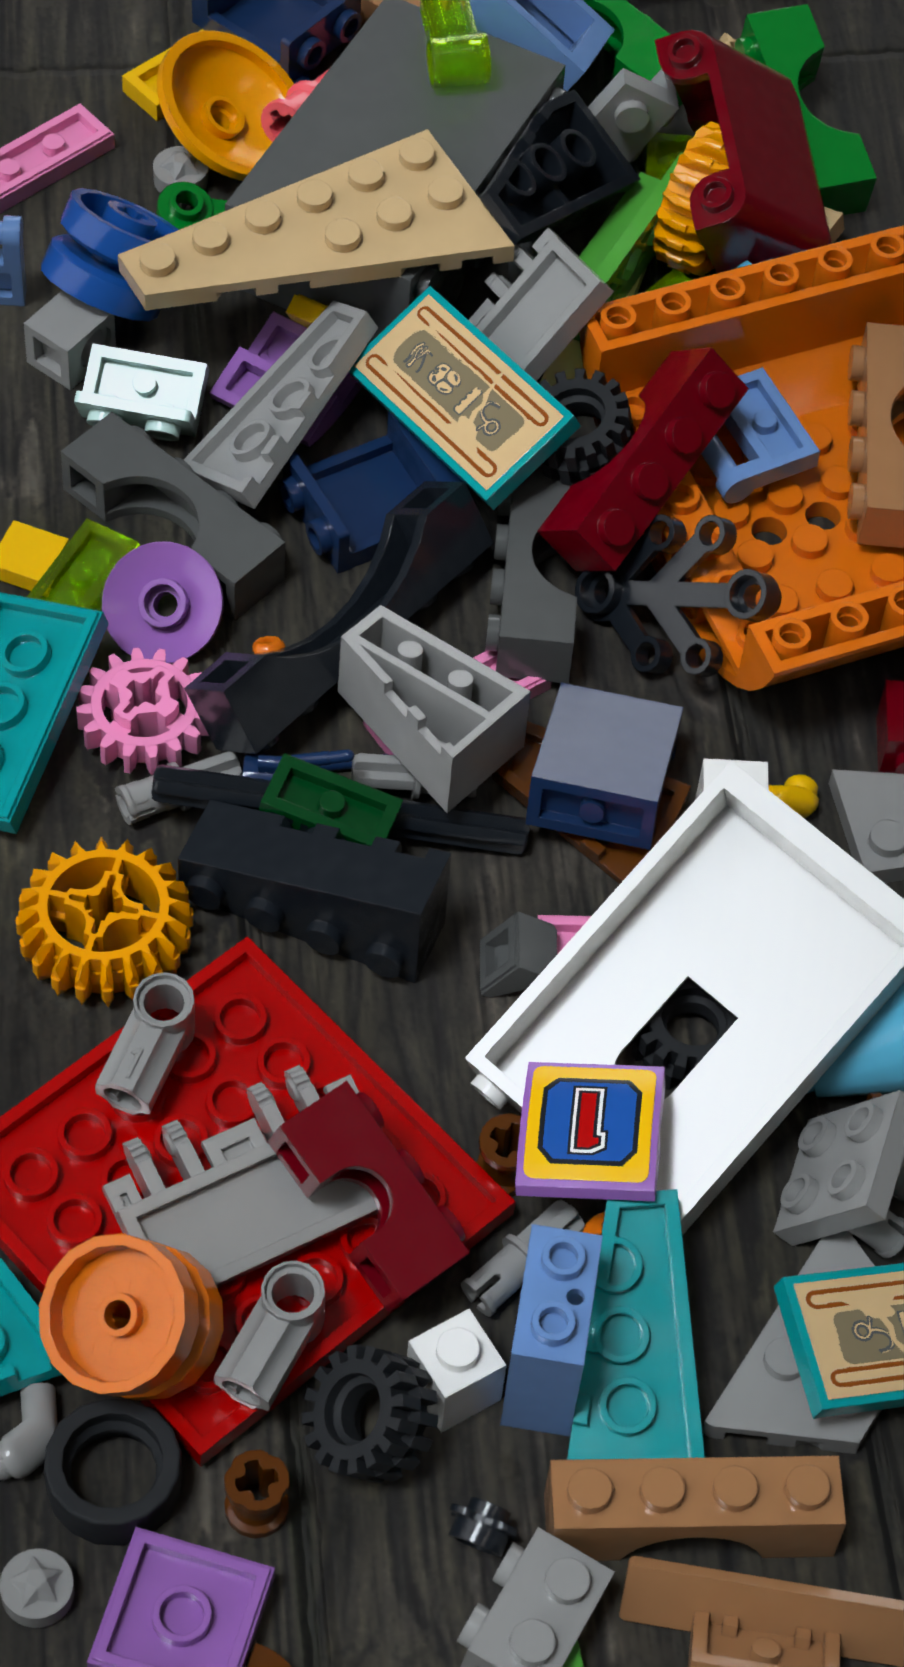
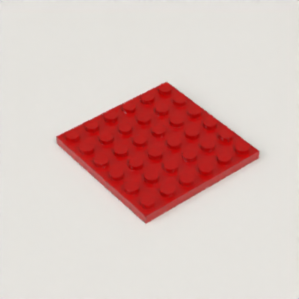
M248 936L187 980L193 990L195 1001L194 1037L189 1046L179 1053L150 1114L137 1113L136 1115H131L116 1109L106 1099L96 1094L95 1084L124 1028L122 1027L0 1116V1249L42 1294L49 1274L69 1250L94 1236L123 1233L102 1191L103 1185L130 1174L141 1198L144 1199L126 1160L123 1143L136 1137L141 1139L152 1156L153 1163L165 1188L182 1182L183 1179L172 1156L165 1147L161 1130L163 1125L174 1120L180 1122L206 1171L212 1167L200 1145L201 1142L252 1118L256 1120V1116L249 1105L246 1088L260 1082L265 1084L266 1088L272 1093L285 1122L299 1113L294 1100L288 1093L284 1071L298 1065L306 1071L319 1098L325 1095L323 1088L326 1085L351 1074L359 1092L369 1096L379 1109L384 1121L382 1130L395 1149L399 1150L402 1148L406 1150L418 1163L425 1179L422 1186L437 1207L441 1205L447 1207L460 1222L465 1232L463 1244L468 1250L511 1217L515 1209L516 1201ZM165 1008L156 1010L150 1016L156 1020L165 1021L175 1018L179 1013ZM378 1214L217 1288L222 1298L224 1331L214 1361L194 1385L166 1399L141 1401L144 1405L155 1409L173 1428L178 1443L200 1467L313 1377L320 1366L325 1367L330 1363L329 1356L336 1351L344 1352L347 1346L354 1344L399 1307L397 1306L388 1313L348 1257L362 1241L374 1234L378 1224ZM300 1261L307 1263L319 1272L324 1281L325 1321L322 1331L313 1341L307 1343L270 1410L251 1409L231 1399L222 1388L215 1384L214 1375L259 1300L261 1285L265 1275L272 1267L282 1262ZM297 1295L286 1296L276 1303L278 1308L289 1313L301 1312L310 1305V1302L304 1297Z

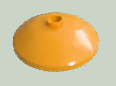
M210 30L191 33L178 40L162 59L157 74L159 103L163 115L178 141L194 158L208 168L240 181L245 179L272 144V141L266 136L262 128L261 114L263 109L272 100L285 99L287 91L294 85L285 70L269 54L255 44L227 32Z

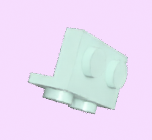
M92 344L83 391H76L74 404L80 415L87 418L86 422L91 426H94L109 413L113 412L130 426L135 425L145 428L144 431L150 437L156 439L177 441L180 434L196 437L209 367L207 363Z

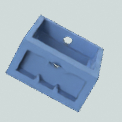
M464 0L466 4L453 19L456 22L566 65L563 89L567 91L586 72L615 30L583 0Z
M532 1224L500 1425L570 1437L585 1361L603 1235Z

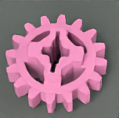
M133 648L131 661L123 662L118 656L112 654L108 656L109 670L107 672L95 667L89 670L90 685L81 686L78 693L79 706L76 707L78 730H83L84 745L87 750L100 747L101 763L107 765L117 757L121 758L124 763V773L129 774L135 769L137 763H146L149 773L153 775L156 767L159 765L158 761L176 762L180 767L182 766L181 751L183 749L193 754H198L201 751V736H209L184 688L202 672L189 675L188 659L182 657L173 664L166 663L164 649L159 648L154 654L153 659H144L140 648ZM178 699L183 702L186 708L184 715L179 712ZM105 707L111 709V719H113L111 723L104 716Z

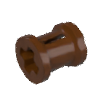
M513 1113L497 1115L489 1119L482 1127L479 1136L480 1154L476 1162L511 1197L516 1196V1166L521 1116Z
M261 1449L248 1450L236 1456L231 1467L225 1473V1517L231 1528L240 1535L253 1539L265 1538L277 1532L285 1523L289 1512L287 1492L290 1483L289 1472L280 1458L271 1456ZM258 1488L261 1496L266 1499L255 1500L253 1493L247 1490Z

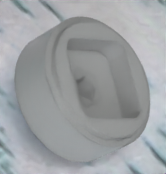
M174 146L161 151L155 157L153 162V182L160 193L165 187L176 182H190L205 190L209 183V168L194 158L183 146Z
M41 1548L26 1550L14 1556L7 1563L0 1577V1594L6 1613L18 1624L30 1628L47 1627L61 1620L71 1608L75 1595L73 1574L66 1560L51 1550Z

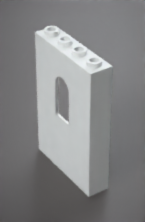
M732 760L465 1057L472 1071L477 1075L470 1084L487 1101L499 1110L509 1102L522 1113L528 1062L616 1065L617 1059L623 1050L688 977L738 1019L673 1093L664 1099L660 1129L661 1156L656 1191L678 1190L682 1235L904 983V899Z

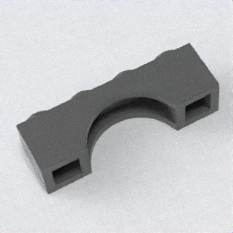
M111 412L61 450L63 490L105 522L127 515L146 514L168 519L182 527L194 540L191 549L202 555L215 570L223 591V612L234 621L285 580V541L281 538L280 534L271 525L258 522L242 510L227 492L214 489L198 477L190 465L183 459L173 458L154 444L149 435L140 427L130 426Z
M542 466L536 469L499 504L498 516L510 517L509 525L497 524L494 560L506 561L505 569L493 568L490 605L502 607L501 615L489 614L485 651L497 652L496 672L507 678L523 679L531 676L541 677L542 680H547L546 682L569 684L577 597L553 586L541 575L537 566L548 557L558 553L539 534L538 529L571 485L561 483L559 472L553 480L549 479L544 475ZM580 475L573 476L572 485L581 481Z

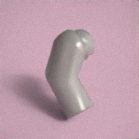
M33 1383L20 1390L22 1423L5 1434L0 1441V1480L6 1481L12 1477L21 1479L30 1475L45 1463L46 1445L58 1425L56 1390L52 1384Z

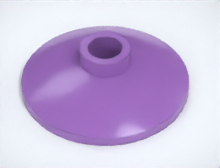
M152 542L128 552L111 570L102 594V611L109 622L107 630L116 644L129 655L132 654L133 648H140L144 659H153L154 654L159 648L164 649L166 663L173 664L182 657L189 659L205 648L214 637L223 614L224 599L222 586L213 567L202 555L193 549L174 542ZM172 594L177 600L176 611L172 615L164 617L158 611V602L163 596Z

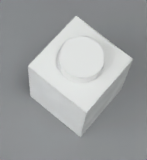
M470 1309L408 1341L407 1357L419 1363L417 1368L426 1370L432 1379L424 1388L437 1392L438 1403L427 1406V1412L438 1415L437 1427L441 1433L501 1401L506 1363Z

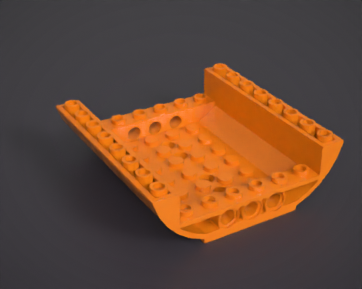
M904 225L605 302L579 332L583 368L586 369L587 378L591 379L595 370L605 373L607 383L613 378L620 384L621 393L625 391L628 398L635 432L645 412V403L638 395L671 351L712 347L737 376L763 367L820 450L816 467L754 489L745 499L733 504L724 501L716 489V476L703 456L700 455L657 514L674 517L684 523L687 533L685 543L694 535L698 522L707 515L728 519L736 527L737 539L734 547L724 555L711 553L684 582L728 583L736 572L743 569H752L769 574L778 583L782 595L781 605L774 615L761 622H751L736 618L728 609L680 607L702 639L714 641L721 647L723 663L718 673L737 688L754 691L904 647V548L857 544V520L848 519L847 517L851 483H857V472H848L847 468L850 439L852 436H857V426H848L850 394L852 390H857V381L848 380L849 355L852 345L861 346L867 322L904 326ZM593 417L595 426L597 428L601 424V421ZM903 418L893 425V429L904 445ZM723 424L716 434L737 466L749 462L725 424ZM812 517H824L832 521L835 527L823 530L817 525L809 524L807 520ZM668 526L662 532V542H665L668 538ZM718 526L714 529L712 533V544H714L719 537L720 532ZM759 532H770L777 535L782 542L769 545L765 541L755 539L753 535ZM659 552L654 557L651 564L656 574L676 553L666 554ZM761 590L757 593L756 605L760 600ZM702 649L699 656L704 663L706 652Z

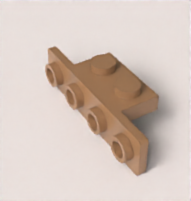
M640 1556L629 1558L620 1604V1618L624 1621L689 1631L688 1667H840V1657L904 1667V1600Z

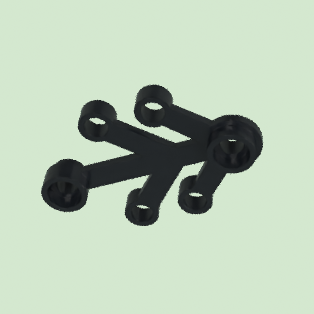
M663 514L656 515L616 571H583L580 574L575 586L578 606L590 619L602 623H612L630 650L632 665L638 671L653 675L664 673L671 665L673 651L666 640L648 635L631 606L649 607L681 654L680 661L683 669L689 674L701 677H711L719 671L723 663V652L716 642L700 637L680 607L728 609L734 617L751 622L767 620L778 611L782 600L781 591L776 580L766 573L752 569H743L736 572L728 583L684 582L711 553L724 555L734 547L737 539V530L730 520L715 515L703 517L696 525L694 535L685 543L686 527L681 520ZM668 526V538L665 542H662V532ZM718 526L720 534L717 541L712 544V533ZM659 552L666 554L676 553L650 581L635 580ZM761 590L760 600L756 605V596ZM654 646L655 657L652 663L649 664L648 654ZM704 649L706 652L705 661L699 667L698 655Z

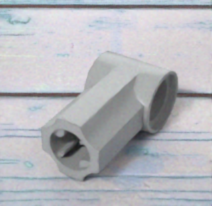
M166 972L152 974L143 979L137 986L133 997L134 1008L95 1084L96 1094L106 1099L112 1107L131 1115H136L137 1113L150 1114L179 1053L189 1046L195 1033L193 990L185 979L177 974ZM165 1008L179 1013L175 1018L165 1021L156 1020L150 1016L156 1010Z
M286 1261L272 1267L265 1275L261 1285L259 1300L214 1375L215 1384L222 1388L231 1399L251 1409L259 1408L269 1411L307 1343L313 1341L322 1331L325 1321L324 1281L316 1269L300 1261ZM297 1295L304 1297L310 1302V1305L301 1312L289 1313L278 1308L276 1303L286 1296Z

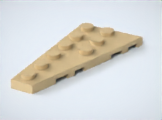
M427 129L118 254V265L120 273L147 311L214 302L218 300L223 292L254 288L256 296L278 293V285L309 281L311 289L401 277L405 268L438 264L439 270L445 271L462 268V260L491 257L493 264L514 261L515 245Z

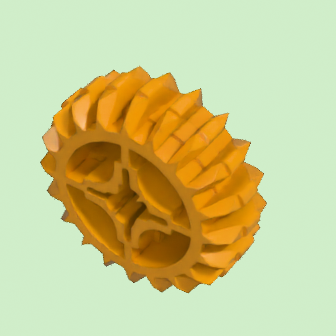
M710 121L705 126L700 127L695 132L694 137L688 140L685 151L679 155L677 165L673 173H670L667 188L662 193L663 200L656 212L658 220L653 228L655 236L653 248L656 259L668 264L669 268L701 277L714 269V266L695 232L690 209V195L701 179L712 173L729 168L718 123Z
M101 836L95 846L96 850L85 851L75 841L71 848L70 858L66 859L52 852L48 860V870L33 868V873L30 877V888H25L21 891L19 897L20 911H18V916H16L15 920L16 931L21 938L19 940L21 954L25 957V961H32V970L37 976L38 981L51 978V986L57 996L74 987L75 996L81 1005L84 1004L92 993L101 994L103 1002L109 1008L115 998L114 993L125 992L133 1001L135 990L143 979L156 973H177V969L181 965L180 954H186L191 945L190 927L193 926V909L190 907L188 889L184 881H176V871L173 869L171 862L157 865V856L154 854L152 847L137 856L134 855L133 846L128 838L118 850L108 849L107 843ZM125 895L131 896L139 900L140 902L145 904L151 911L144 910L143 904L129 900ZM56 930L66 932L68 939L80 942L84 945V949L66 941Z

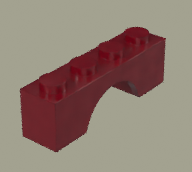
M712 347L671 351L638 395L645 403V412L631 440L603 468L590 477L570 486L538 529L539 534L575 571H616L749 388Z

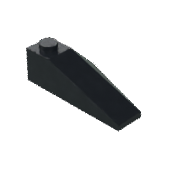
M574 89L545 102L537 110L480 196V199L512 243L517 245L538 240L547 228H550L559 235L571 232L599 218L626 191L639 182L641 178Z

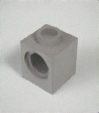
M63 290L24 322L27 363L70 391L86 377L92 344L116 348L114 315L92 307Z

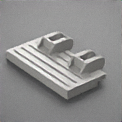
M547 228L532 245L539 253L535 258L519 244L515 245L513 262L523 272L513 284L503 275L492 272L485 280V283L500 299L495 304L487 298L469 319L475 327L535 381L542 376L614 292L550 228Z
M298 1065L284 1071L286 1088L299 1112L320 1099L303 1067ZM351 1074L323 1088L326 1095L347 1080L356 1094L359 1093V1090ZM262 1082L246 1088L249 1105L256 1116V1120L252 1118L201 1142L200 1145L212 1168L204 1170L183 1126L178 1120H174L163 1125L161 1130L165 1147L183 1179L182 1182L165 1188L147 1146L142 1143L141 1139L136 1137L123 1143V1149L144 1199L141 1198L130 1174L102 1187V1191L124 1234L190 1253L211 1273L217 1288L378 1214L376 1203L369 1192L352 1182H334L323 1187L309 1198L305 1196L273 1149L266 1142L285 1121L272 1093Z

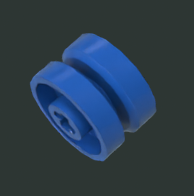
M85 188L72 190L61 215V224L68 234L52 237L41 262V271L49 281L64 292L92 307L130 320L149 322L156 319L161 309L147 311L144 309L119 271L118 254L179 229L153 212L118 196Z

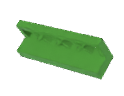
M678 157L661 180L640 172L638 176L641 180L630 190L626 191L579 256L614 291L606 302L626 297L656 255L653 248V239L655 237L653 228L658 220L656 212L661 206L663 200L662 193L667 188L670 173H673ZM580 333L574 337L575 340L580 341Z

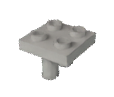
M901 1090L808 1120L807 1125L799 1136V1151L790 1180L781 1194V1208L773 1233L791 1246L848 1231L875 1249V1252L883 1258H890L903 1248L904 1219L897 1217L889 1211L892 1196L900 1201H904V1092Z

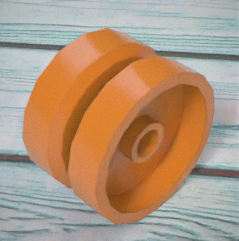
M124 1233L94 1236L69 1250L49 1274L39 1303L40 1338L51 1364L72 1385L102 1395L120 1396L138 1401L166 1399L194 1385L214 1361L224 1331L222 1298L211 1273L188 1252Z

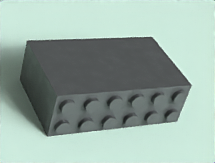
M383 0L225 203V211L427 129L480 198L537 110L545 102L568 92L563 89L566 65L404 0ZM485 258L462 260V268L440 271L438 264L405 268L401 277L311 289L309 281L278 285V293L256 296L254 288L242 291L286 310L294 294H301L326 306H329L334 300L367 311L378 327L369 341L370 343L429 286L453 305L462 290L464 277L471 267L478 269Z

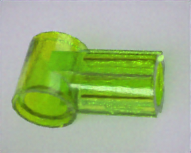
M420 0V14L427 38L426 58L431 87L435 89L489 84L491 79L489 41L485 32L477 31L470 1Z

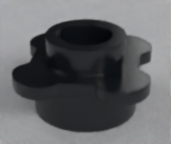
M471 1497L467 1507L455 1503L451 1504L449 1510L455 1519L448 1536L454 1540L502 1558L509 1540L517 1542L519 1530L507 1524L511 1516L509 1511L476 1497Z

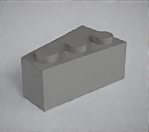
M382 605L341 636L338 693L446 813L452 810L524 747L531 691Z

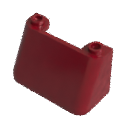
M680 31L654 40L659 64L666 78L673 82L685 107L688 123L693 133L710 121L720 125L729 168L712 173L701 179L690 195V209L695 232L716 272L721 273L736 269L738 265L746 260L755 264L831 244L830 230L801 105L791 80L784 74L701 31Z

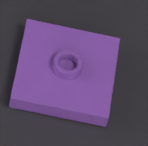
M135 1527L87 1660V1667H245L275 1578V1568Z

